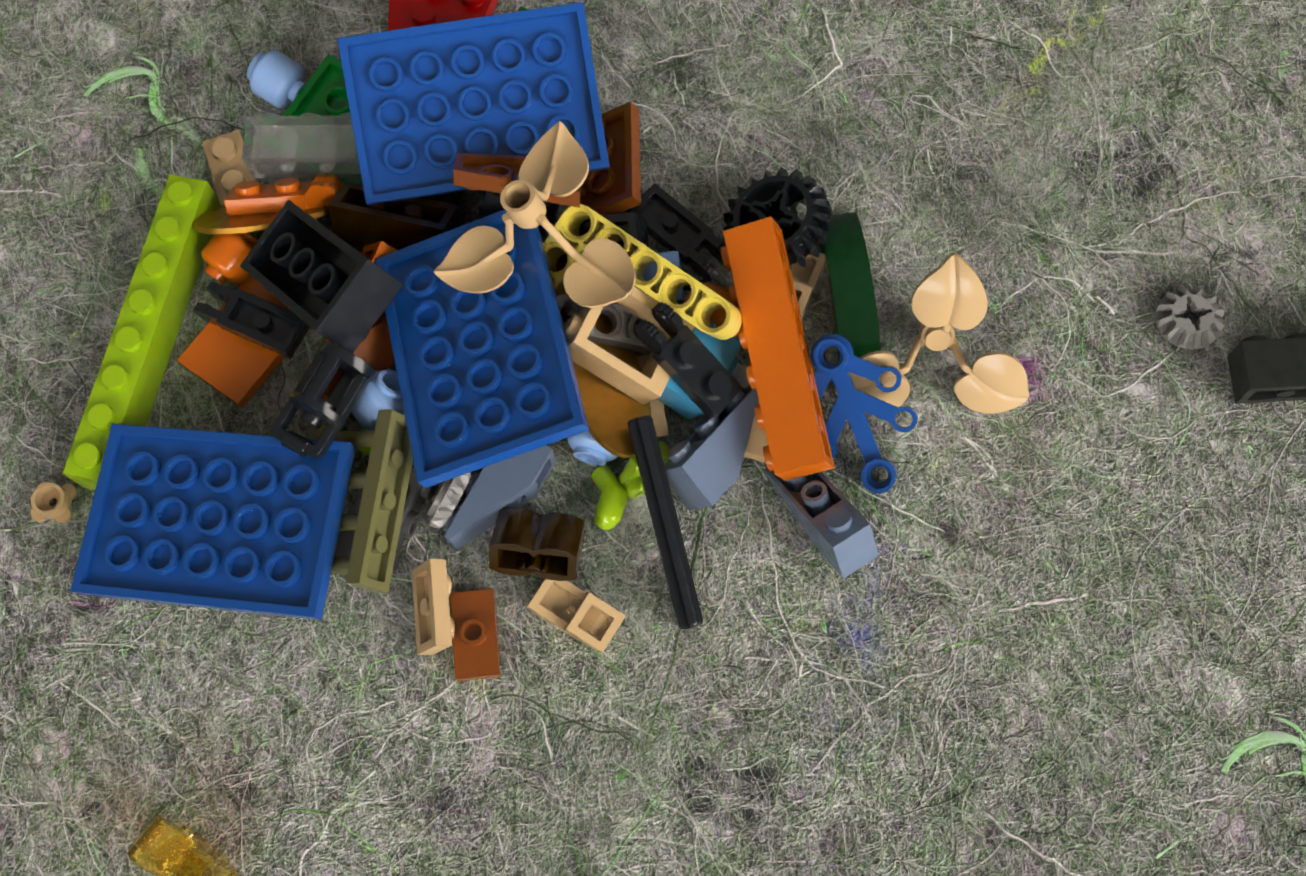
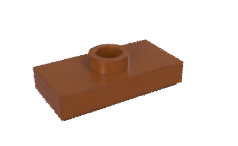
M490 588L450 593L451 617L455 624L453 637L455 680L460 682L501 677L495 590Z

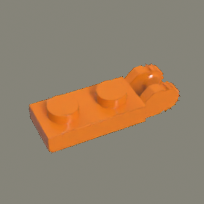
M322 173L317 174L312 181L299 182L298 178L293 177L277 180L274 184L262 185L255 180L237 183L225 198L226 212L229 216L279 212L288 200L302 210L324 208V206L328 208L330 202L343 186L342 179H339V176L329 173L326 175Z

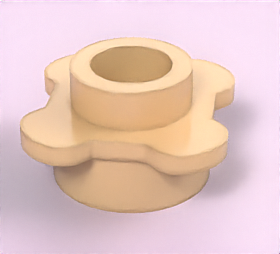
M49 482L40 483L31 496L32 509L30 515L32 519L39 523L46 519L56 520L60 524L67 523L73 516L70 508L72 499L77 495L76 487L70 483H65L62 486ZM54 499H56L57 504L55 506H51V502Z

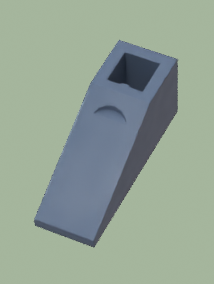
M751 386L742 388L718 417L709 418L706 415L702 417L693 427L696 432L688 440L677 444L668 453L667 457L670 460L664 466L669 485L689 510L713 506L739 477L755 416L754 406L758 404L759 400L757 389L753 390Z
M546 445L486 466L482 469L481 473L475 472L467 484L465 490L467 497L460 509H454L447 524L444 525V531L446 532L444 538L450 547L458 550L494 526L499 510L521 508L537 497L557 461L553 449Z
M768 468L764 470L819 552L843 579L879 556L870 523L822 472L784 481L775 475L774 471L770 472Z

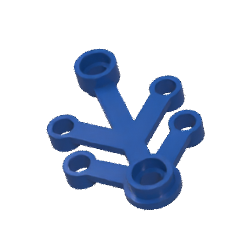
M824 335L813 344L810 357L816 369L814 377L820 401L831 379L838 393L836 402L825 425L829 444L832 447V458L837 455V441L848 418L866 464L861 472L862 483L873 493H884L894 485L897 478V470L890 460L882 458L865 412L891 423L895 430L903 433L911 431L916 426L918 415L910 406L897 407L855 389L849 375L850 372L872 380L881 391L893 392L902 382L901 372L896 367H881L855 356L851 343L841 335ZM829 347H835L839 350L840 359L837 363H830L826 360L825 352ZM891 371L896 375L897 380L894 386L886 387L881 383L880 378L883 372ZM906 411L911 414L913 420L910 426L902 427L897 423L896 416L899 412ZM878 466L885 468L888 473L887 479L884 481L875 480L872 476L873 468Z

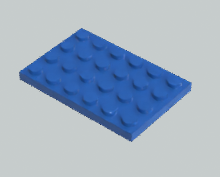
M583 2L337 38L367 205L470 190L454 185L453 168L456 153L527 156L537 141L559 121L566 126L570 134L585 151L589 162V171L608 169L610 167Z
M505 209L375 259L379 267L403 284L395 295L393 302L385 309L417 482L424 488L589 430L539 226L533 229H523L513 224L514 247L507 254L514 263V270L509 279L493 291L480 294L459 291L444 283L434 273V270L445 259L457 239L474 227L484 225L496 228L503 234L506 241L505 223L502 220V215L507 213Z
M112 424L70 591L79 595L322 620L356 447L350 442L333 441L326 455L322 459L315 460L308 456L303 457L282 446L281 442L273 436ZM309 439L313 442V445H316L319 441L315 439Z

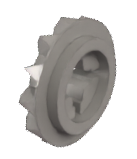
M1182 285L1174 291H1168L1160 300L1156 308L1155 320L1160 333L1167 341L1183 349L1195 350L1209 346L1219 337L1225 327L1223 324L1225 310L1220 309L1217 305L1216 295L1209 296L1202 292L1201 286L1190 289ZM1187 307L1190 308L1193 314L1204 315L1195 324H1192L1189 318L1183 319L1179 317L1184 314Z
M471 472L443 482L427 515L432 517L428 524L429 526L440 529L447 524L469 483Z

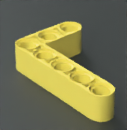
M580 204V208L568 207L554 227L581 255L587 244L594 239L603 238L614 242L623 240L624 250L629 255L635 269L636 287L658 302L670 305L681 318L718 340H727L739 332L742 319L740 311L735 305L588 206ZM590 219L591 226L589 231L579 236L580 225L583 221ZM549 234L543 246L557 297L561 294H567L563 283L564 274L567 268L576 261ZM567 254L566 266L557 272L556 263L562 255ZM651 263H656V275L651 280L644 281L643 273L645 268ZM685 285H690L691 296L689 300L678 305L676 295L679 289ZM725 308L726 319L724 323L717 328H712L710 325L712 313L716 309Z

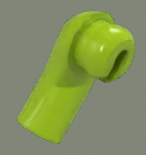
M658 441L663 462L669 460L667 457L669 449L663 441ZM636 456L628 459L618 478L620 484L627 491L628 497L632 499L645 493Z
M604 465L597 468L591 475L592 480L601 491L595 509L594 522L603 530H611L620 522L628 502V494L610 467Z

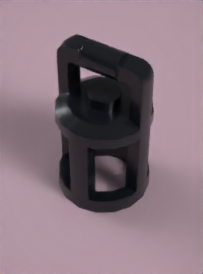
M323 341L319 346L318 353L296 389L289 395L288 402L271 428L272 436L280 441L282 446L303 457L308 456L315 460L322 459L326 455L339 431L345 426L348 416L368 383L372 381L376 374L375 369L361 358L328 341ZM339 368L344 371V374L326 402L321 399V396ZM298 410L302 412L300 419L317 429L321 425L327 427L316 445H313L311 440L291 430L286 431Z

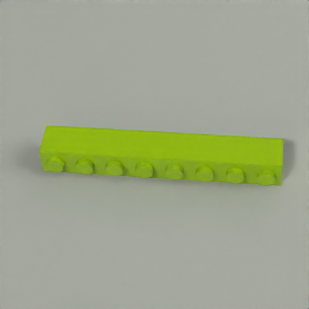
M169 174L62 472V474L83 488L96 489L111 425L146 426L204 260L201 256V251L212 236V234L197 232L194 229L193 222L202 214L221 207L218 196L205 180Z

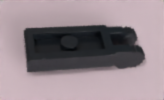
M653 184L641 196V204L628 209L627 213L637 212L647 219L648 234L670 252L678 251L682 262L686 265L689 263L698 275L702 276L706 281L712 282L718 275L716 268L699 252L706 246L709 252L723 263L721 247L726 245L713 234V230L657 184Z
M211 281L206 290L214 298L227 303L223 311L199 302L193 309L196 315L220 326L221 329L289 359H292L310 328L307 323L292 311L239 288L234 290L215 281Z
M662 302L658 303L651 310V314H653V318L659 322V325L670 338L667 340L666 336L654 324L646 320H642L636 326L635 332L637 336L654 354L652 357L701 411L709 418L718 417L743 387L688 326L683 325L682 318L678 313L674 312L670 305L668 306Z

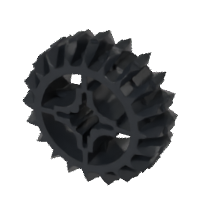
M781 167L776 176H772L771 172L765 169L763 179L757 181V179L750 176V186L747 189L737 186L739 198L728 199V207L731 211L723 214L724 222L727 225L723 230L772 216L782 229L790 269L797 262L800 266L806 268L805 257L808 255L819 257V250L816 245L828 244L826 231L833 229V222L830 218L832 207L829 201H827L824 189L817 185L815 179L810 175L804 178L802 172H799L797 169L789 175L787 170ZM799 202L807 206L804 220L799 219L797 216L796 207Z

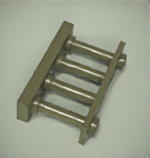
M393 409L378 410L375 429L347 431L348 426L345 425L334 440L350 442L355 447H371L367 471H351L348 489H363L359 513L343 514L339 530L355 531L350 557L334 556L331 574L346 575L345 583L373 593L389 592L413 463L405 415ZM310 425L308 439L319 440L327 427L321 425L317 429Z

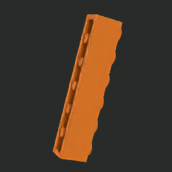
M770 216L724 230L726 246L721 247V256L727 271H732L734 285L729 286V294L732 304L740 309L743 324L739 329L738 336L743 349H748L751 364L746 365V374L753 390L757 389L760 404L754 406V412L759 428L765 430L768 445L763 447L766 466L770 472L774 471V474L784 481L834 469L782 229Z

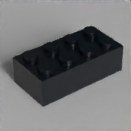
M290 200L285 203L240 265L241 268L313 330L352 354L359 344L366 339L370 329L384 310L393 302L395 295L403 286L401 282Z

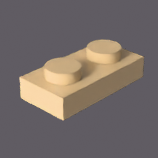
M240 130L202 141L221 207L225 206V198L237 183L248 180L257 181L245 138Z
M429 559L411 570L417 655H434L452 646L455 624L450 616L449 596L452 583L449 574H447L446 559Z

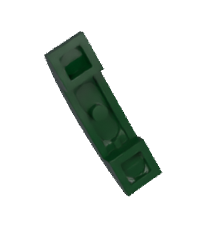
M857 212L831 215L833 229L826 231L828 244H820L821 253L825 257L835 319L834 334L845 337L851 343L854 355L861 357L870 352L881 351L877 307L867 248ZM837 349L838 358L840 359V352Z

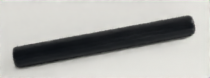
M651 416L633 418L628 421V428L677 624L680 629L693 628L703 623V617L653 419Z

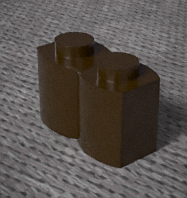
M521 508L499 510L489 545L490 569L514 576L533 573L539 577L555 581L576 579L584 545L585 520L564 513L540 515L534 511Z

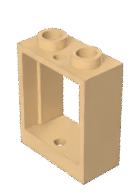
M635 286L632 293L626 299L616 302L642 320L650 321L666 336L667 340L670 338L659 325V322L653 318V314H651V310L660 302ZM582 306L578 315L573 314L564 325V330L573 362L643 405L661 397L670 376L652 357L654 355L652 352L640 373L587 339L603 307L587 308ZM682 318L683 325H687L693 331L695 326Z

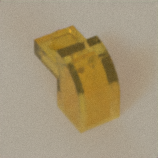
M160 815L127 852L133 863L157 876H242L221 852L198 833L185 825L179 827Z

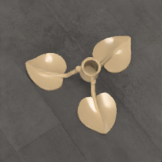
M561 121L551 127L530 150L521 165L519 180L510 182L501 192L500 202L507 212L502 215V220L505 223L506 241L503 234L496 228L484 225L474 227L457 239L445 259L434 270V273L440 280L459 291L480 294L499 288L509 279L514 270V263L507 252L511 251L514 247L513 224H516L523 229H533L541 225L568 255L576 261L565 271L563 283L570 299L580 306L599 308L624 300L632 293L636 278L635 269L629 255L618 243L609 239L597 238L587 244L581 255L545 216L546 206L543 201H547L550 194L556 197L571 195L584 183L589 172V162L585 151Z
M955 252L951 253L938 268L923 278L913 292L911 305L914 315L920 321L921 333L914 336V344L905 363L899 367L896 356L889 351H874L860 357L881 367H896L902 375L901 385L893 392H883L876 386L874 381L849 372L855 389L899 407L905 402L910 393L909 380L903 374L910 371L920 347L925 345L933 351H943L949 347L952 349L960 368L965 372L955 382L954 391L959 401L967 408L980 413H1002L1022 405L1029 398L1026 371L1021 362L1014 356L1005 352H988L979 356L974 361L972 367L966 362L958 345V339L955 338L954 328L969 330L976 327L986 314L987 296L975 270ZM891 371L883 372L880 378L881 383L886 387L894 386L897 380L896 375Z

